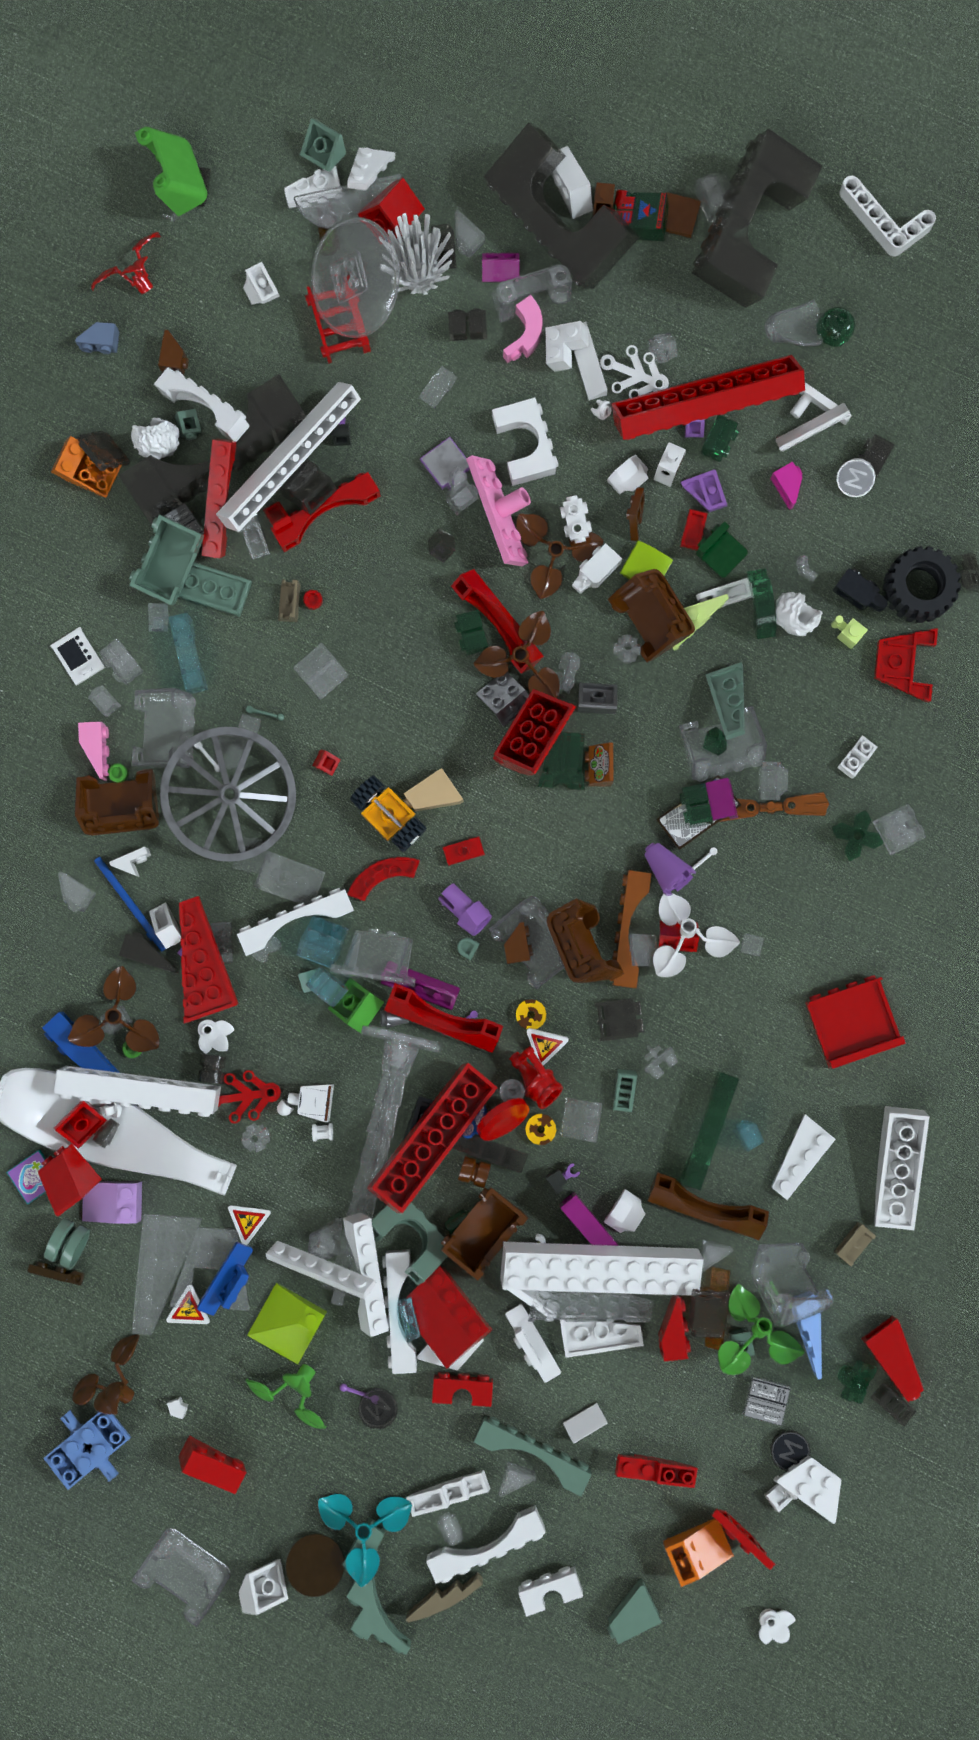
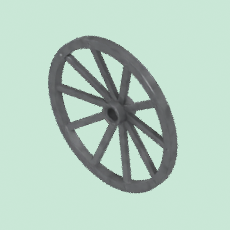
M218 727L192 736L173 753L162 775L160 803L165 821L170 830L188 849L212 860L241 861L263 853L273 846L284 834L294 813L296 787L294 776L287 760L269 740L246 729ZM219 735H235L248 739L231 783L229 782L217 737ZM211 737L224 785L186 755L185 752L196 743ZM253 742H256L268 750L277 762L237 786ZM182 758L219 790L170 787L169 781L176 763ZM281 767L285 776L288 794L287 796L240 791ZM226 789L234 791L233 799L228 800L225 798L224 792ZM168 792L218 796V798L175 822L169 806ZM240 798L287 802L284 816L276 830L273 829L241 801ZM222 802L203 848L193 843L179 829V827ZM235 804L271 834L262 844L248 851H245ZM229 805L240 853L222 854L209 851Z

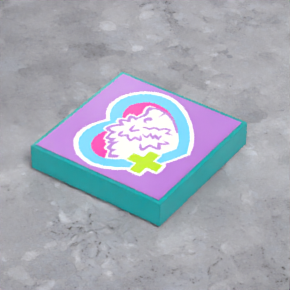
M41 1149L6 1172L27 1205L46 1193L37 1172L43 1167L42 1162L46 1159Z

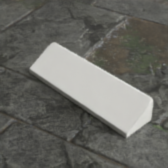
M589 332V347L573 351L588 400L606 396L607 387Z
M842 403L776 438V443L780 451L783 452L849 417L850 411Z

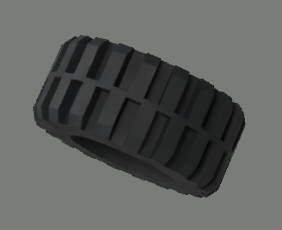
M919 546L913 550L905 551L893 562L885 574L883 591L887 593L884 598H886L887 602L890 601L891 603L889 608L892 611L895 609L898 612L896 614L898 617L905 616L907 617L906 621L909 622L916 620V623H923L925 620L930 622L942 616L953 606V603L959 596L958 592L961 590V583H958L961 579V574L956 573L958 566L956 563H951L950 560L952 558L949 555L945 557L940 549L933 551V547L927 546L923 549L922 546ZM912 570H923L931 574L938 587L936 597L932 600H921L913 596L906 585L907 574Z

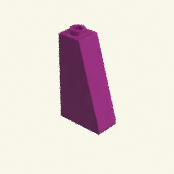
M572 1192L559 1204L562 1211L591 1245L619 1246L575 1192Z

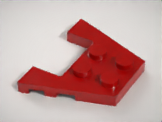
M938 628L879 640L874 679L922 701L931 702L933 684L913 682L916 645L935 647L937 645Z

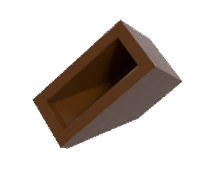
M164 330L158 366L162 373L167 368H170L174 372L178 370L184 375L185 369H188L189 360L169 330Z

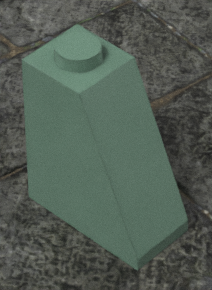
M643 1579L637 1581L610 1615L607 1629L611 1638H616L617 1643L620 1644L662 1623Z

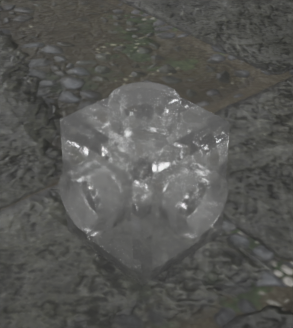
M670 332L657 334L654 338L648 339L650 347H647V350L655 355L656 363H666L669 359L678 357L676 341Z
M632 635L621 636L613 646V655H617V661H621L624 664L635 662L637 655L641 653V644H637V638H633ZM624 647H631V649L626 650Z
M254 1123L245 1128L246 1132L242 1133L243 1138H241L245 1149L248 1148L249 1151L255 1149L257 1153L267 1148L266 1144L271 1142L269 1139L271 1135L267 1127H264L263 1124L257 1126ZM252 1135H256L258 1137L257 1142L253 1141Z

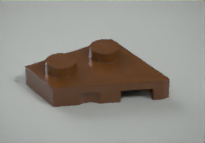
M639 487L636 488L635 494L631 495V508L627 509L626 519L630 523L631 541L639 540L638 524L641 525L645 504L644 488Z

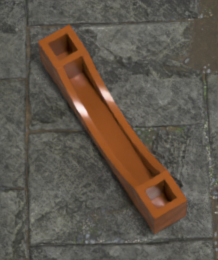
M628 870L627 875H623L622 886H625V893H621L620 905H623L622 913H618L617 924H620V931H616L614 943H618L617 951L613 950L612 960L620 963L624 974L609 980L613 981L612 986L637 988L639 968L630 951L628 940L629 925L636 907L649 893L652 873Z

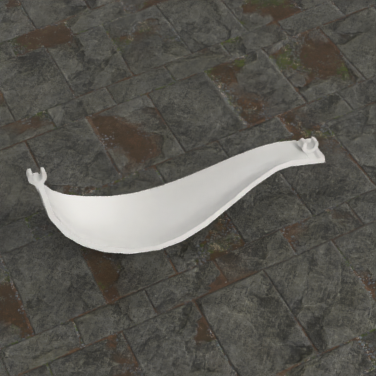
M21 1068L7 1072L0 1081V1122L18 1134L55 1151L62 1146L67 1148L72 1144L59 1134L54 1127L81 1100L76 1096H72L71 1099L60 1098V1094H54L57 1072L38 1068ZM99 1099L88 1101L100 1114V1107L108 1105L99 1103ZM135 1104L122 1106L120 1116L117 1118H113L111 1115H103L107 1121L79 1149L74 1146L87 1162L177 1179L221 1195L226 1194L237 1166L193 1147Z

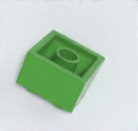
M349 978L328 1010L362 1034L380 1010L384 1001L352 978Z

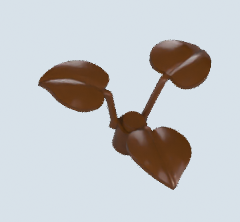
M522 513L517 518V531L525 545L533 547L540 541L549 546L548 554L552 557L549 568L545 565L537 566L532 571L530 577L531 585L540 599L554 594L562 583V573L558 569H552L555 558L560 557L564 550H572L574 559L584 562L586 559L589 561L593 557V551L604 543L601 537L592 532H589V537L582 543H575L569 537L571 547L563 546L560 541H553L551 543L542 539L548 532V524L544 518L535 514Z
M544 611L535 612L522 622L519 628V637L524 641H528V643L523 645V647H516L513 650V655L506 659L507 654L503 648L490 646L474 662V666L481 673L493 678L504 676L508 672L507 662L513 659L521 664L526 663L535 673L528 682L530 693L535 689L555 698L558 697L560 683L557 674L548 667L542 668L538 673L528 661L530 654L527 648L531 645V642L534 645L540 646L545 644L551 636V627Z
M120 966L111 972L104 983L103 991L105 997L109 1000L116 999L113 1008L106 1011L105 1020L99 1024V1020L93 1015L79 1017L73 1024L68 1040L78 1046L93 1047L101 1043L105 1037L101 1027L106 1023L111 1025L121 1023L131 1030L126 1035V1043L130 1049L136 1052L158 1049L160 1043L159 1035L151 1022L139 1019L132 1027L122 1020V1014L117 1010L120 999L124 1001L129 1000L136 992L134 978L123 966Z
M135 1334L123 1338L112 1350L110 1359L112 1362H116L114 1366L122 1381L112 1382L105 1387L97 1384L99 1380L97 1374H88L75 1387L72 1398L75 1404L84 1405L88 1403L94 1396L96 1388L104 1390L96 1396L94 1401V1408L99 1413L115 1415L117 1414L119 1401L127 1404L132 1400L134 1390L127 1386L128 1380L125 1379L119 1365H125L130 1360L140 1335Z

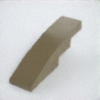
M477 1572L463 1585L457 1579L443 1592L436 1586L407 1612V1622L432 1616L465 1599L483 1585L482 1576Z

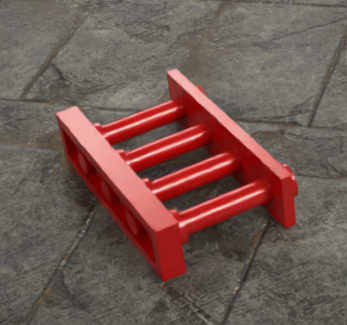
M350 275L342 277L344 284L341 287L312 295L310 286L306 287L308 294L305 295L307 305L312 306L323 346L320 347L323 358L327 357L328 364L332 363L330 354L358 346L363 348L364 353L371 352ZM340 295L348 297L349 301L345 305L317 312L315 302ZM345 312L353 314L354 319H351L350 322L322 329L321 319ZM351 329L358 331L359 336H356V339L327 347L326 336Z

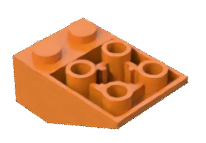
M70 436L66 439L51 473L106 498L122 464Z
M715 1518L663 1541L681 1587L701 1579L734 1556L722 1526Z

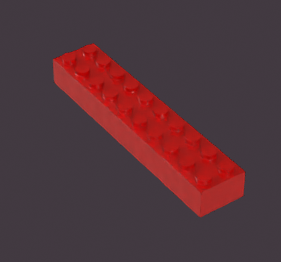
M792 355L611 403L614 424L623 440H631L636 438V436L650 435L658 430H668L673 426L687 425L695 420H705L710 416L724 415L732 410H742L747 406L760 405L769 400H779L781 397L788 395H797L799 392L805 391L804 369Z

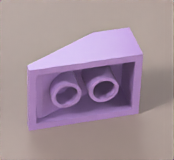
M100 1181L83 1197L82 1221L116 1224L140 1222L142 1181Z

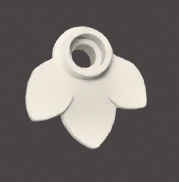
M206 1019L201 1021L198 1025V1033L200 1035L198 1041L199 1048L205 1054L212 1048L217 1051H227L228 1040L226 1036L234 1031L233 1026L224 1020L214 1022ZM207 1026L211 1027L209 1033L204 1031V1028Z
M771 1609L763 1610L760 1613L759 1619L761 1624L759 1638L764 1644H768L772 1639L778 1643L787 1642L790 1637L787 1627L795 1622L794 1616L786 1610L778 1612Z

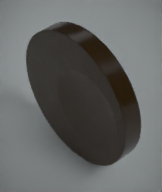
M320 1534L305 1536L293 1545L286 1561L288 1580L293 1588L302 1595L309 1597L326 1595L339 1584L343 1576L344 1566L342 1564L344 1556L339 1545L331 1538Z

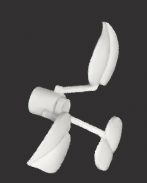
M663 894L659 903L660 919L668 926L675 925L678 922L681 925L680 934L682 936L675 950L671 946H662L655 951L653 956L655 973L659 977H672L680 973L685 967L686 957L678 952L684 939L692 938L695 933L703 941H706L705 949L714 957L728 955L739 945L740 941L732 932L719 926L708 928L705 938L701 934L700 929L697 928L696 922L688 918L691 911L689 903L678 895L666 896Z

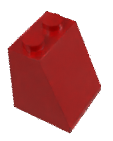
M400 178L386 187L357 215L380 246L382 244L379 241V237L387 242L391 241L388 229L393 231L397 238L395 232L396 225H398L400 231L397 221L398 216L402 218V214L406 213L408 224L412 225L413 215H418L419 217L425 208L405 179Z
M70 1144L67 1148L60 1147L53 1153L55 1157L53 1158L50 1155L42 1162L43 1167L37 1171L57 1217L81 1200L102 1180L73 1144Z

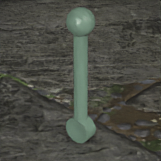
M252 706L246 707V712L249 714L254 712L277 718L279 721L284 720L283 714L277 715L254 709Z

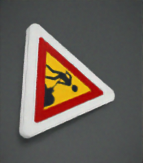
M531 1028L527 1029L530 1044L543 1066L568 1042V1037Z
M234 1205L228 1207L240 1240L245 1245H248L271 1214V1211L266 1209Z
M192 1284L186 1287L167 1317L166 1321L168 1323L208 1324L210 1322L207 1313L197 1309L200 1299Z

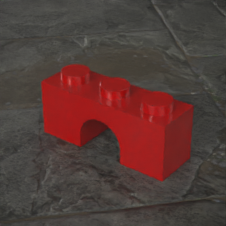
M438 1372V1375H434L432 1403L452 1404L454 1392L458 1389H466L472 1395V1406L492 1407L493 1378H489V1375L480 1374L478 1377H470V1374L459 1373L458 1376H451L449 1372Z

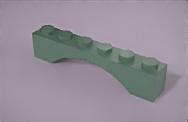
M489 1416V1418L483 1417L474 1436V1443L490 1451L516 1449L531 1453L542 1459L553 1469L563 1488L582 1496L592 1475L589 1465L582 1461L577 1463L571 1460V1456L564 1452L559 1454L553 1451L554 1448L549 1444H540L531 1435L518 1433V1430L511 1425L506 1427L500 1424V1420L493 1416Z

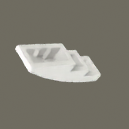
M482 1470L421 1490L407 1496L406 1499L412 1503L411 1514L414 1517L448 1508L450 1504L468 1500L471 1496L487 1493L490 1490V1486L485 1472Z

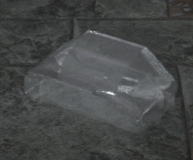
M761 761L759 776L760 800H780V796L788 791L789 770L782 766V762Z

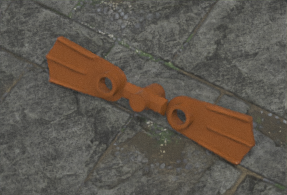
M824 792L789 797L784 802L775 803L770 801L758 804L755 800L737 799L741 803V806L736 809L738 818L730 819L727 817L720 822L754 817L759 813V810L760 812L767 811L769 814L784 810L790 815L825 816L829 802ZM790 802H793L795 804V808L790 809L788 807V804ZM753 805L755 809L748 811L747 807Z

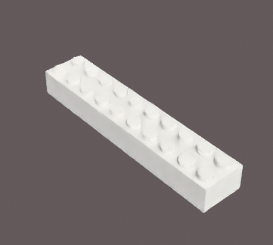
M503 1242L500 1280L503 1290L699 1296L703 1257L697 1248Z

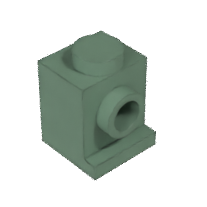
M196 409L178 411L176 413L175 421H177L180 437H186V440L196 439L197 435L201 432ZM185 425H189L191 429H186Z

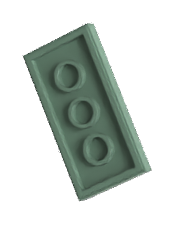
M194 562L179 598L240 617L252 581Z

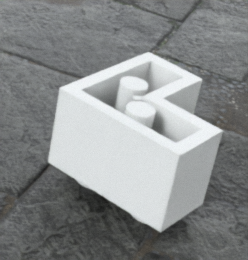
M581 321L546 327V364L554 372L572 369L571 351L589 347V329Z

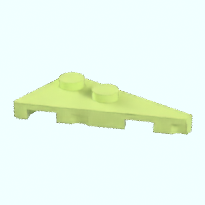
M728 594L684 608L695 626V631L729 599ZM686 639L675 645L673 650H677Z

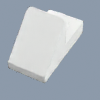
M142 847L109 863L110 866L140 877L134 863L140 864L147 861V857L151 856L149 848Z

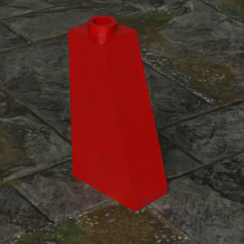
M892 1315L861 1339L902 1397L907 1402L910 1400L914 1401L921 1396V1392L924 1389L900 1322Z

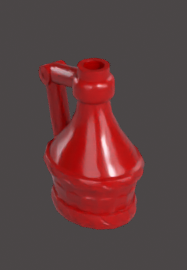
M531 1046L523 1050L522 1053L515 1052L509 1060L512 1062V1066L518 1069L522 1075L525 1096L536 1102L540 1109L550 1106L563 1090L562 1084L557 1082L553 1071L544 1068ZM527 1058H529L533 1066L527 1062Z

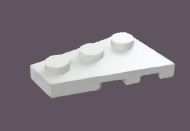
M359 148L347 181L348 188L367 190L377 179V174L380 171H384L389 162L395 160V152Z
M336 166L330 172L318 169L314 171V175L307 179L302 178L284 188L289 208L343 196Z

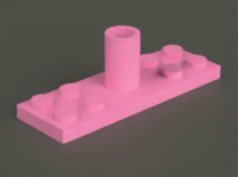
M473 455L466 458L504 564L517 566L528 564L527 552L522 547L521 536L516 530L511 514L530 505L531 500L527 491L521 487L504 496L501 489L502 484L495 473L494 463L489 459Z

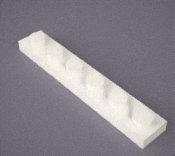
M276 1241L266 1253V1257L270 1261L362 1299H365L375 1287L374 1279L280 1241Z

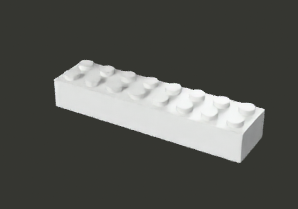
M64 1066L57 1070L54 1094H60L59 1097L71 1099L72 1096H76L81 1101L99 1099V1103L111 1104V1101L119 1102L120 1106L138 1104L139 1108L151 1109V1106L159 1107V1111L169 1112L170 1109H176L181 1114H190L192 1111L198 1112L199 1116L209 1117L210 1114H214L218 1109L221 1086Z

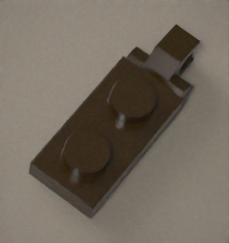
M36 1261V1264H29L27 1270L32 1274L79 1286L83 1284L85 1273L78 1270L68 1273L66 1268L55 1266V1269L47 1267L48 1263Z

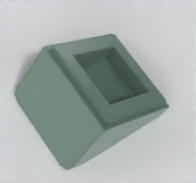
M318 969L298 974L304 993L322 988Z

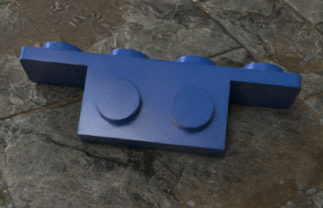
M239 1242L234 1244L197 1306L198 1311L214 1315L220 1304L223 1308L229 1309L232 1303L237 1300L240 1290L248 1281L249 1275L244 1265L253 1252L252 1247Z

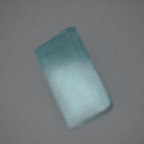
M411 1297L398 1301L407 1343L420 1337Z

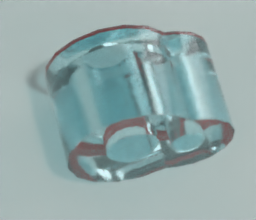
M319 967L306 983V986L332 1007H335L349 990L338 978L322 967Z

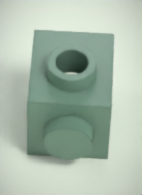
M748 1328L728 1332L730 1341L736 1342L740 1348L751 1337ZM752 1342L744 1349L750 1357L755 1355Z

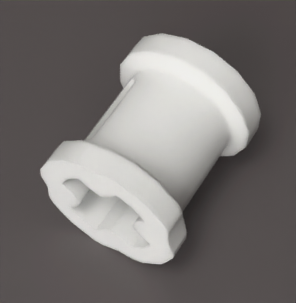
M329 1123V1125L322 1126L313 1124V1141H317V1139L333 1141V1124Z

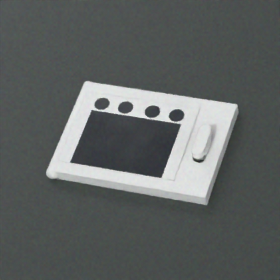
M78 627L50 645L76 686L105 668L82 632L81 627Z

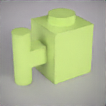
M839 615L831 623L833 628H838L841 631L837 639L850 649L868 631L854 618L847 624L843 621V617Z

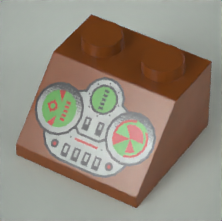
M613 743L589 746L588 751L584 753L585 763H588V770H585V782H588V787H611L614 781Z

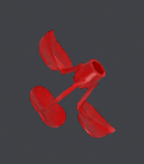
M154 232L138 241L132 248L133 251L135 250L138 260L126 267L122 272L117 266L105 270L94 280L91 289L94 290L97 283L116 273L126 279L132 287L136 286L141 295L152 289L153 285L147 278L148 274L143 265L148 256L141 258L140 250L152 238L160 237V234ZM134 272L135 275L132 276L133 281L125 273Z

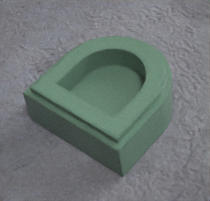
M463 938L459 941L457 950L460 955L471 961L480 943L471 938Z

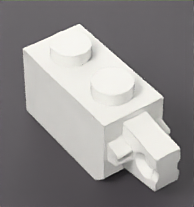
M606 543L602 547L598 546L592 553L593 557L589 561L586 559L579 566V576L572 584V587L581 594L590 586L598 588L621 564L622 558Z

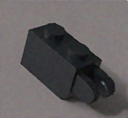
M848 568L832 590L859 610H864L869 606L873 610L881 612L888 605L886 598L878 593L880 589L877 587V584L871 580L867 581L855 569L851 570Z

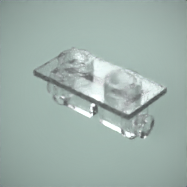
M565 652L562 655L558 668L564 670V673L557 672L560 690L563 689L568 694L574 686L576 670L580 667V657L574 652L572 654Z

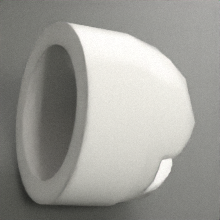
M282 1099L277 1106V1112L282 1116H287L294 1110L293 1105L288 1104V1101Z

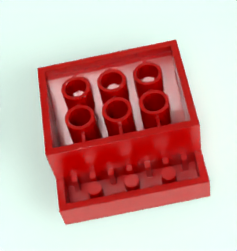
M533 689L493 755L495 756L493 759L501 766L515 772L531 776L535 775L576 706Z

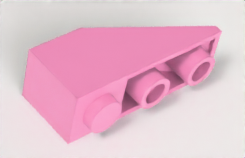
M102 722L78 723L79 743L99 778L107 781V776H109L108 769L110 768L107 764L109 747L106 746V738L109 737L108 727Z

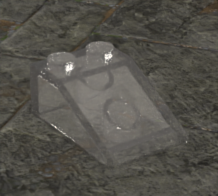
M267 851L254 887L299 904L304 903L306 906L311 904V899L317 896L325 872Z

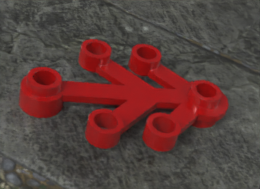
M247 1070L243 1073V1079L246 1082H252L261 1089L252 1091L240 1082L233 1073H228L224 1076V1082L227 1085L234 1086L242 1093L220 1096L218 1107L223 1103L242 1101L236 1111L229 1115V1121L236 1124L240 1122L241 1116L254 1099L262 1098L256 1108L248 1112L249 1119L255 1121L260 1118V1113L268 1102H274L279 1099L281 1095L280 1087L275 1083L266 1084L255 1076L252 1070ZM248 1072L252 1074V1079L250 1080L246 1078ZM228 1075H231L233 1077V1081L231 1083L227 1081ZM269 1089L274 1090L273 1096L268 1095L267 1092ZM252 1111L257 1112V1118L251 1117ZM233 1114L238 1115L237 1121L232 1120Z

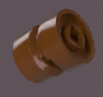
M465 1156L458 1181L465 1183L473 1181V1184L477 1187L484 1188L491 1164L482 1161L476 1163V1159Z

